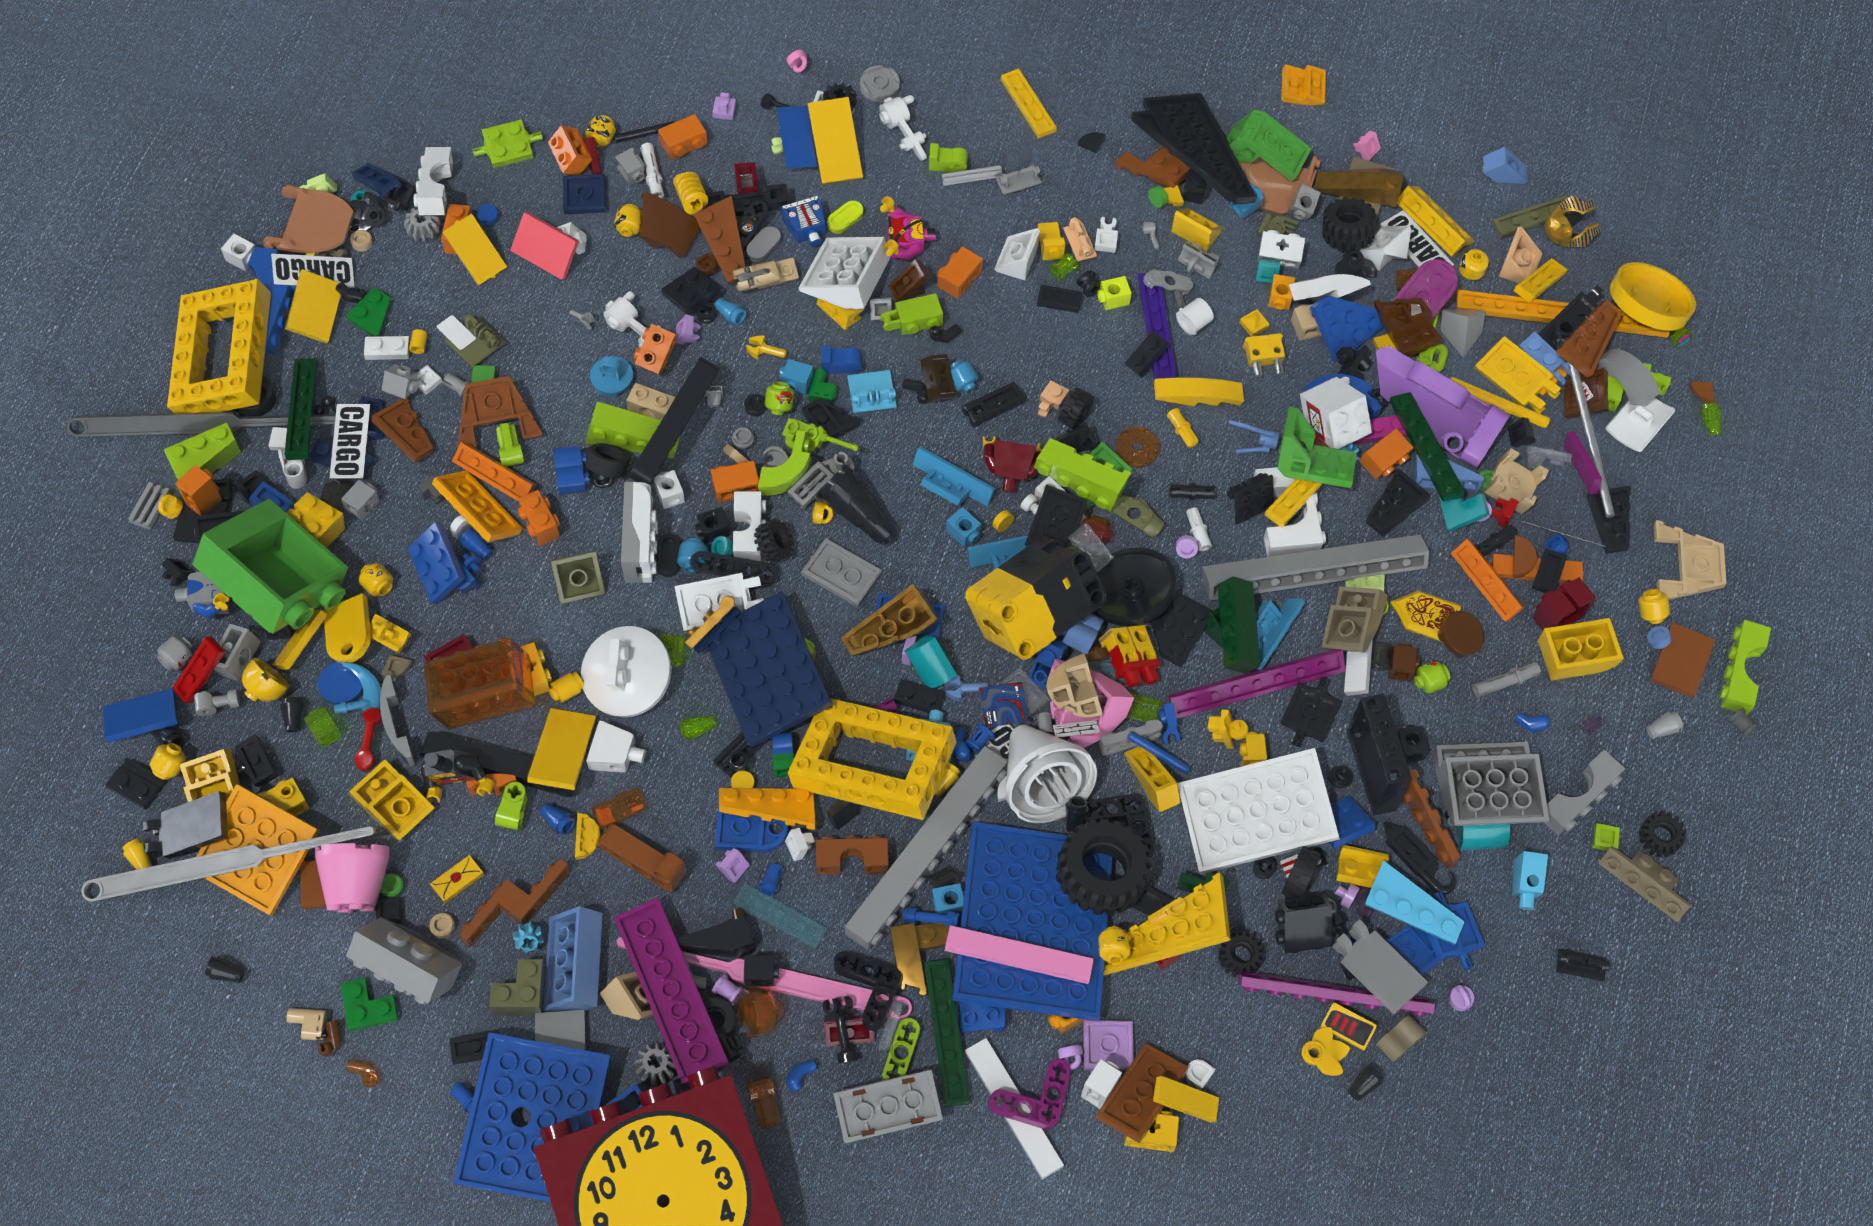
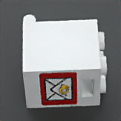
M1338 377L1332 378L1300 394L1304 417L1316 431L1315 435L1330 448H1342L1372 433L1366 395L1349 385V377L1341 379Z

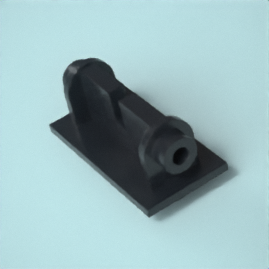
M1558 949L1556 972L1604 982L1605 972L1609 970L1610 962L1606 961L1607 958Z

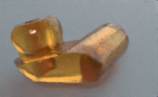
M354 1060L348 1061L347 1072L360 1074L365 1087L371 1088L377 1085L379 1075L371 1063Z

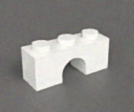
M761 491L734 492L735 522H746L750 525L744 531H733L734 557L761 561V551H757L759 546L754 542L757 539L754 537L755 529L758 525L766 522V520H762V513H766V500H762Z

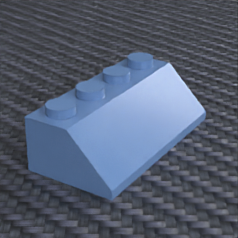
M579 906L549 917L543 1011H586L597 1007L601 931L603 927L601 912Z

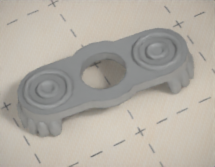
M1152 269L1143 277L1144 284L1150 287V289L1154 286H1160L1167 290L1183 291V296L1188 295L1193 287L1189 277L1175 274L1172 271ZM1166 276L1172 277L1175 284H1167L1164 278Z

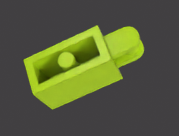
M936 293L895 302V310L887 311L880 315L881 321L884 322L883 328L885 331L900 329L901 335L915 334L918 331L927 330L933 326H943V312Z

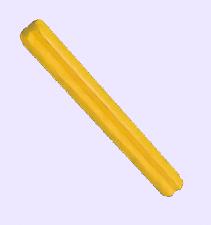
M1455 377L1450 378V380L1467 389L1471 395L1488 405L1492 403L1511 415L1519 418H1528L1530 423L1542 428H1547L1549 425V417Z

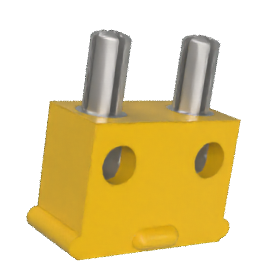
M1282 334L1245 338L1243 348L1246 351L1249 367H1254L1256 377L1263 376L1261 366L1275 364L1277 375L1284 373L1282 363L1285 353L1282 344Z

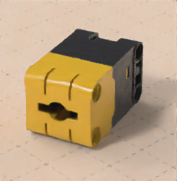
M1042 535L1025 549L970 586L965 593V598L983 637L1017 657L1026 660L1101 607L1106 601V592L1088 553L1074 546L1065 548L1061 540L1050 535Z

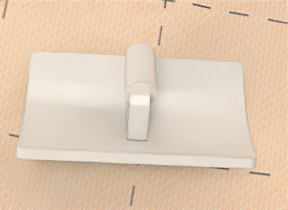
M1655 397L1644 404H1630L1628 400L1608 423L1606 430L1625 446L1641 452L1673 415L1675 409L1662 403Z

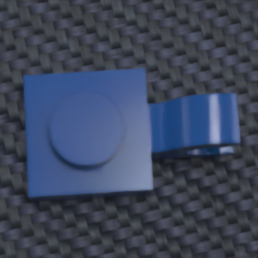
M1173 703L1159 705L1158 719L1165 728L1161 736L1162 743L1168 744L1167 737L1169 734L1174 736L1175 742H1179L1180 734L1176 727L1177 720Z

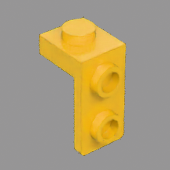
M1058 222L1039 223L1037 228L1040 230L1039 241L1042 260L1063 259L1065 240L1060 236Z

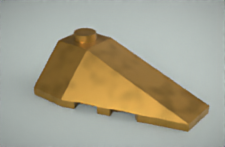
M1385 168L1317 172L1314 189L1322 193L1348 198L1354 197L1357 200L1362 199L1366 202L1396 207L1401 192L1403 173Z
M912 584L843 635L841 640L850 654L856 656L920 634L938 621V618L922 590Z

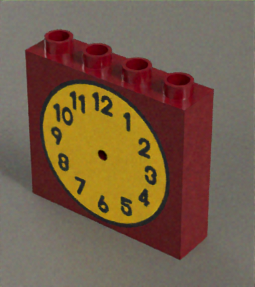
M715 1065L688 1075L687 1078L691 1089L672 1096L667 1083L638 1093L642 1108L623 1114L619 1101L589 1111L593 1125L582 1130L573 1132L569 1119L540 1129L544 1144L533 1147L558 1225L783 1226L732 1076L720 1078Z

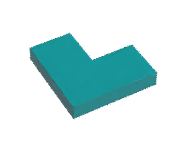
M1482 493L1467 500H1464L1463 496L1442 502L1440 498L1446 527L1450 532L1490 515L1486 497Z

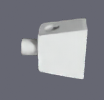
M599 721L586 761L589 770L626 772L630 761L643 763L646 750L635 747V737L632 733Z

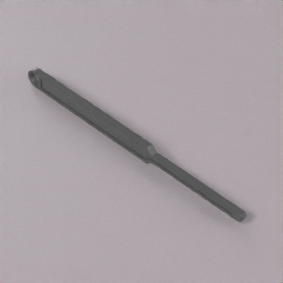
M232 411L74 416L68 421L67 430L75 437L201 434L227 422L231 432L235 433L240 427L287 426L288 415L241 417ZM336 414L313 415L312 425L335 424ZM72 421L82 422L85 427L84 431H74L71 426Z

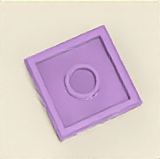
M1084 1020V1070L1093 1071L1101 1059L1104 1062L1110 1061L1118 1066L1119 1071H1127L1133 1062V1021Z

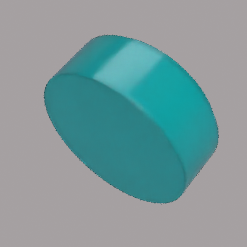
M724 536L716 537L712 542L711 552L731 556L733 553L732 540Z

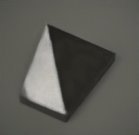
M337 478L325 482L320 500L343 513L345 507L341 498L355 483L347 478Z

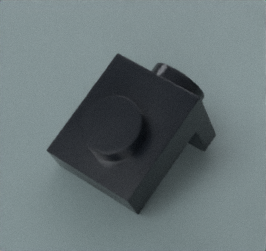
M399 180L401 188L396 191L392 190L388 197L382 198V200L388 202L387 207L397 212L400 208L407 211L416 193L415 187Z

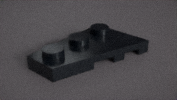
M1397 468L1394 477L1387 484L1381 498L1378 499L1368 515L1366 523L1383 536L1429 500L1430 494Z

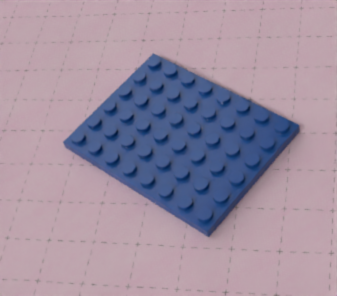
M973 822L960 928L1093 958L1089 983H1081L957 954L952 1001L1099 1021L1104 960L1099 955L1098 937L1107 928L1108 915L1105 912L1096 915L1090 909L1084 911L1080 909V904L1077 902L1073 904L1068 900L1069 894H1063L1060 888L1062 883H1059L1057 880L1058 870L1056 867L1063 843L1068 835ZM1096 853L1082 859L1085 868L1091 875L1101 880L1111 881V856Z

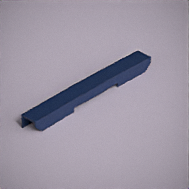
M736 606L733 607L723 617L722 621L695 645L694 650L698 654L701 653L741 610Z

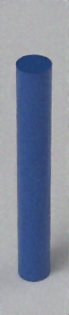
M1133 731L1128 734V740L1184 774H1187L1189 771V765Z

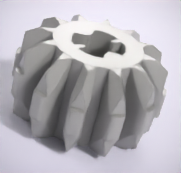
M413 208L411 213H406L404 227L409 237H413L415 241L422 238L425 242L426 238L433 239L434 234H439L441 222L438 215H419L418 209L415 210Z
M656 1043L655 1049H652L651 1045L647 1044V1053L640 1050L638 1054L641 1059L635 1060V1065L639 1067L636 1070L637 1076H642L643 1083L651 1079L652 1086H656L657 1080H660L662 1085L666 1084L665 1076L672 1079L674 1074L671 1070L676 1069L666 1046L661 1050V1044ZM657 1061L660 1067L655 1068L652 1062Z

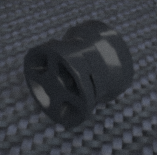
M1089 270L1081 274L1076 283L1084 289L1083 293L1086 297H1091L1100 290L1101 280L1095 277L1093 270Z

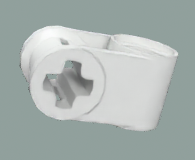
M278 449L280 462L289 486L294 489L304 487L308 482L305 459L286 460L285 450Z

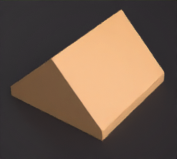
M1522 227L1517 228L1499 277L1516 283H1520L1537 270L1543 254Z

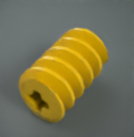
M695 172L680 173L674 177V187L684 210L688 214L694 215L706 207L708 197L699 176Z

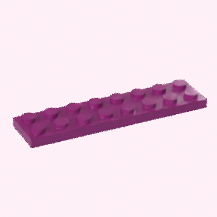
M655 898L613 917L682 1085L684 1087L690 1085L687 1078L690 1074L715 1065L718 1072L729 1067L728 1059L659 898Z

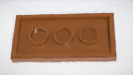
M1145 1043L1098 1111L1096 1119L1140 1143L1164 1108V1105L1153 1102L1156 1077L1164 1076L1180 1083L1188 1072L1189 1067Z

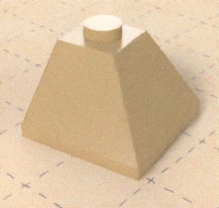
M636 972L616 976L600 993L612 1014L637 1020L654 1016Z

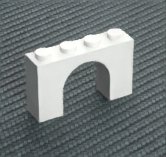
M1277 467L1255 469L1254 476L1259 473H1267L1268 476L1273 475L1274 498L1279 497L1295 480V478L1285 477ZM1316 492L1301 507L1304 518L1300 522L1284 526L1283 528L1280 526L1266 528L1264 543L1267 557L1322 548V545L1326 542L1325 532L1321 531L1320 528L1322 517L1320 511H1317L1316 508L1318 503Z

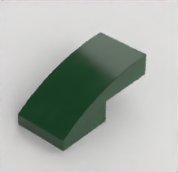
M1182 872L1177 889L1192 893L1194 892L1193 888L1199 884L1205 885L1213 880L1212 876L1215 874L1208 872L1205 880ZM1224 878L1225 893L1230 883V880Z

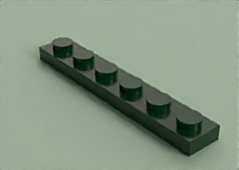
M317 358L294 360L284 452L286 460L309 459L318 371Z
M1408 392L1391 396L1389 403L1442 502L1463 497L1465 491L1412 393Z
M949 960L924 962L944 1108L968 1105L969 1097L955 1001H952L953 987Z

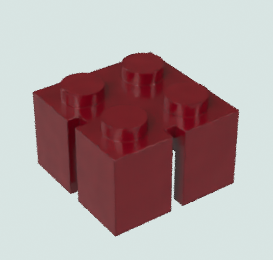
M1580 577L1573 581L1570 579L1566 580L1559 586L1558 590L1554 592L1550 590L1541 597L1542 601L1535 608L1536 612L1533 620L1542 631L1544 628L1574 624L1585 617L1596 597Z

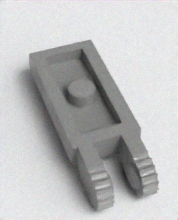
M1153 719V721H1147L1144 726H1132L1122 732L1108 733L1100 737V753L1106 756L1138 747V745L1127 739L1131 731L1149 742L1157 741L1161 737L1163 725L1161 721Z

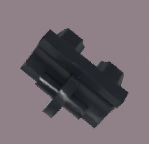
M1365 344L1358 351H1354L1352 347H1341L1336 353L1338 362L1342 365L1337 374H1346L1362 379L1363 374L1361 372L1372 363L1366 355L1369 348Z
M1087 423L1073 430L1067 429L1064 435L1054 439L1075 448L1077 453L1094 446L1096 443Z

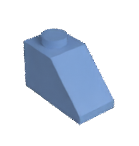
M1506 147L1483 156V172L1485 176L1491 178L1495 183H1528L1527 165Z

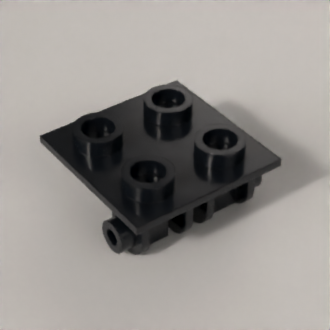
M1259 473L1247 479V483L1242 481L1241 485L1232 486L1227 491L1228 497L1230 499L1234 498L1236 525L1265 512L1274 503L1272 474L1268 476L1267 473Z

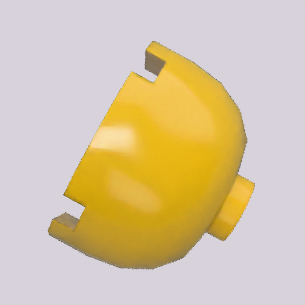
M256 657L247 664L241 678L242 684L246 688L245 695L253 701L257 699L263 702L275 701L284 695L290 685L281 674L278 673L276 675L270 665Z

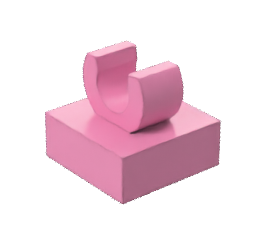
M1369 131L1365 136L1359 138L1360 141L1353 144L1355 151L1360 152L1362 159L1367 161L1381 149L1377 134L1374 131Z

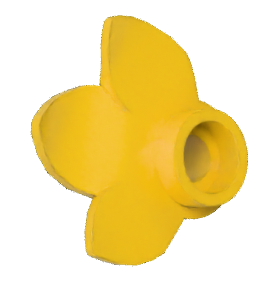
M1324 1027L1314 1033L1312 1041L1305 1043L1301 1054L1306 1063L1316 1065L1323 1074L1338 1076L1343 1073L1339 1061L1348 1054L1350 1047L1341 1041L1333 1040L1332 1028ZM1315 1050L1318 1056L1312 1057L1309 1051Z

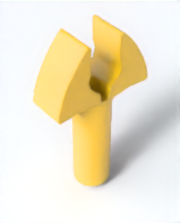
M762 335L749 338V344L758 345V347L746 345L747 352L757 360L759 355L763 353L781 358L787 356V350L766 345L765 336Z

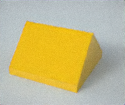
M1190 208L1175 212L1171 232L1191 243L1196 242L1201 245L1203 250L1208 251L1224 227Z

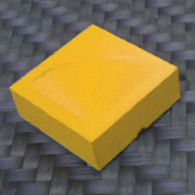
M1258 309L1240 318L1239 321L1251 337L1265 331L1270 325Z

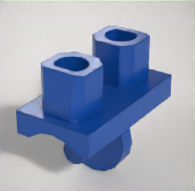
M466 553L462 557L465 560L463 563L456 556L465 576V579L456 587L462 593L467 592L473 586L478 590L482 584L471 571H474L476 574L481 571L479 567L481 558L478 555L470 556Z

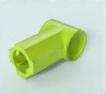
M509 423L500 424L496 428V434L500 446L498 450L501 464L506 467L523 464V453L521 445L518 443L515 425Z

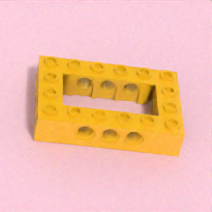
M258 279L181 295L167 408L173 413L223 412L260 403L271 292ZM234 317L228 376L203 381L204 372L207 371L205 364L206 355L209 352L208 338L209 334H211V327L206 322L224 321L225 318Z
M831 698L833 706L814 715L789 768L788 776L793 788L805 789L808 792L924 820L956 745L953 727ZM841 729L849 738L854 739V737L870 740L874 744L878 742L891 745L895 749L899 747L912 750L916 756L906 779L903 780L829 762L828 757L833 746L836 747L837 745L836 740Z

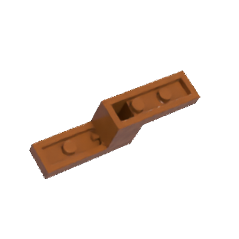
M559 859L556 864L550 865L543 880L533 885L530 895L507 879L503 884H499L494 889L489 901L480 905L476 912L477 915L472 921H467L461 928L459 936L462 942L471 948L501 911L519 924L528 923L570 873L568 864Z

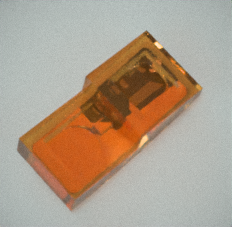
M637 787L616 794L612 800L594 805L592 812L602 830L608 828L610 824L616 825L647 809V806Z

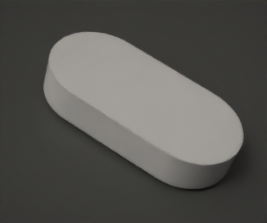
M771 226L763 228L748 244L747 257L753 262L765 260L780 244V231Z

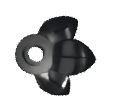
M365 192L363 201L352 200L347 203L354 211V220L349 227L351 230L368 231L371 227H379L384 224L386 212L380 207L379 199L375 194ZM374 213L378 214L376 219H372Z
M1351 249V252L1345 251L1342 260L1336 264L1335 275L1346 274L1364 279L1366 276L1374 278L1377 276V270L1374 263L1364 258L1360 251ZM1350 256L1355 257L1357 260H1352Z

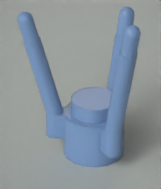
M1233 420L1228 421L1229 424L1260 434L1258 444H1261L1262 447L1237 449L1235 451L1237 454L1269 453L1270 448L1276 449L1279 432L1263 430Z

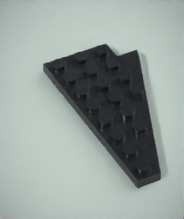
M1201 93L1144 98L1142 105L1145 111L1132 112L1131 120L1231 202L1234 204L1255 203L1256 194Z

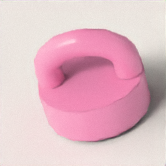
M796 50L787 57L788 65L796 73L804 71L807 66V56L803 50Z

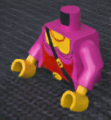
M889 196L881 200V203H883L880 207L881 212L886 213L889 211L887 221L889 240L885 243L884 248H888L886 255L890 259L901 258L909 261L924 252V241L936 240L935 228H923L920 216L903 211L894 205L893 199Z

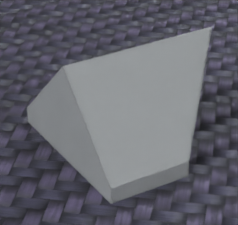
M1442 309L1440 331L1463 358L1483 332L1485 310Z

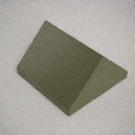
M596 550L551 560L561 604L605 594Z

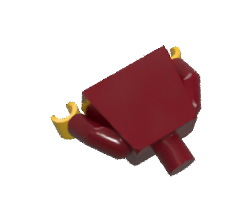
M983 436L984 460L989 471L995 474V478L1004 479L1002 492L1015 493L1017 482H1026L1027 479L1033 478L1038 471L1034 468V465L1042 451L1040 448L1041 443L1034 446L996 440L995 436H993L992 441L988 442L985 440V436Z

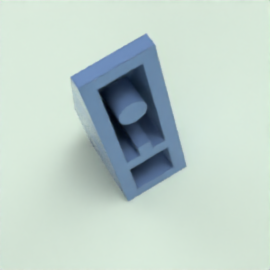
M1416 454L1412 464L1413 481L1422 488L1436 489ZM1448 460L1464 490H1480L1484 481L1483 476Z

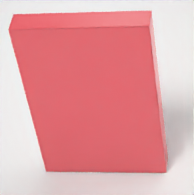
M524 212L510 251L554 276L566 279L579 240L535 215Z

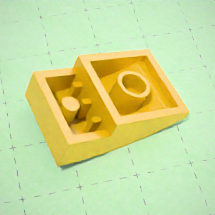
M222 749L179 764L186 783V787L183 788L188 802L217 791L226 794L227 802L236 784L240 785L231 749Z
M383 760L349 791V795L398 841L435 809L386 760Z

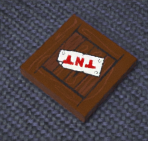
M1605 368L1595 370L1593 375L1588 378L1581 374L1580 377L1589 413L1607 409L1608 371ZM1570 377L1565 379L1566 383L1564 384V416L1567 419L1581 416L1572 378Z

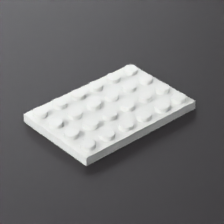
M1315 748L1177 783L1200 874L1299 850L1303 846L1311 847L1339 840Z

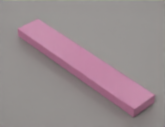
M951 925L944 950L1086 984L1090 981L1093 958Z

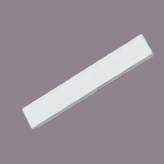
M986 1038L965 1050V1054L990 1095L998 1089L1020 1094ZM998 1097V1099L995 1100L998 1102L997 1106L1002 1107V1105L1004 1104L1002 1102L1003 1098ZM1012 1101V1102L1010 1103V1105H1011L1010 1108H1009L1010 1111H1012V1107H1013L1015 1101ZM1019 1104L1017 1106L1020 1114H1030V1109L1026 1104ZM1004 1117L1042 1180L1064 1167V1164L1041 1128Z

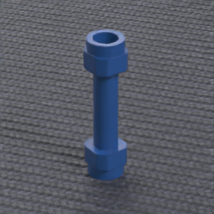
M910 907L904 909L903 921L909 924H917L918 921L946 924L947 928H950V925L960 928L962 915L952 911H948L947 914L919 912L918 908Z

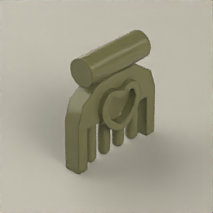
M1265 213L1257 235L1262 237L1263 231L1267 232L1268 230H1275L1283 235H1287L1284 234L1285 232L1293 234V231L1285 227L1295 230L1298 222L1285 216L1273 218L1272 214Z

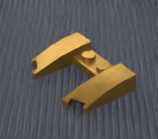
M914 923L890 927L896 967L901 972V991H904L905 986L908 985L919 988V996H927L920 951L945 947L949 932L946 924L929 923L914 926Z

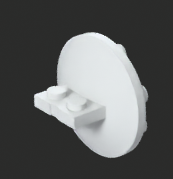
M623 626L609 630L597 638L585 654L581 667V680L584 683L583 690L589 701L596 708L610 716L627 718L643 714L661 700L669 686L672 672L670 655L662 641L646 629L635 626Z

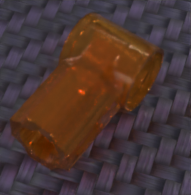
M771 1075L747 1082L751 1102L755 1105L761 1129H769L781 1124V1116L775 1100L776 1092Z

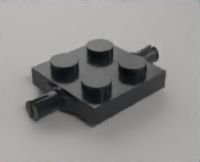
M1325 677L1320 678L1317 688L1308 687L1298 682L1280 724L1296 732L1291 742L1292 745L1295 746L1299 738L1296 747H1301L1305 736L1323 743L1341 703L1340 700L1331 697L1325 692L1330 682L1329 679H1326L1324 685H1322Z

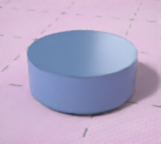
M1657 626L1648 632L1647 640L1651 647L1662 649L1670 644L1672 636L1666 627Z

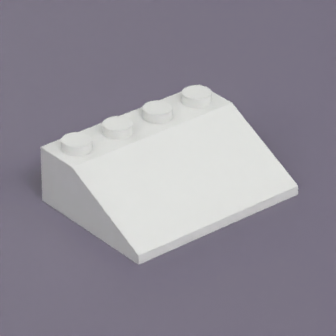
M885 237L826 238L801 282L799 291L842 308H865L890 259L886 255L888 248H884L886 243Z

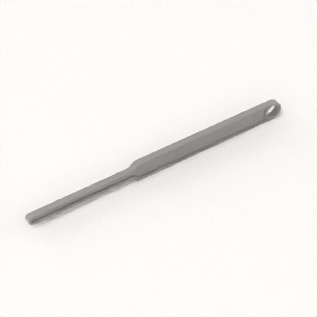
M368 826L262 849L257 845L240 847L88 880L83 884L81 892L87 901L110 899L259 867L266 858L321 847V845L336 844L373 836L376 833V829ZM92 883H96L100 887V893L96 898H91L87 893V889Z

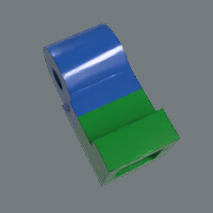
M791 732L779 733L772 737L774 778L789 777L788 771L794 760Z

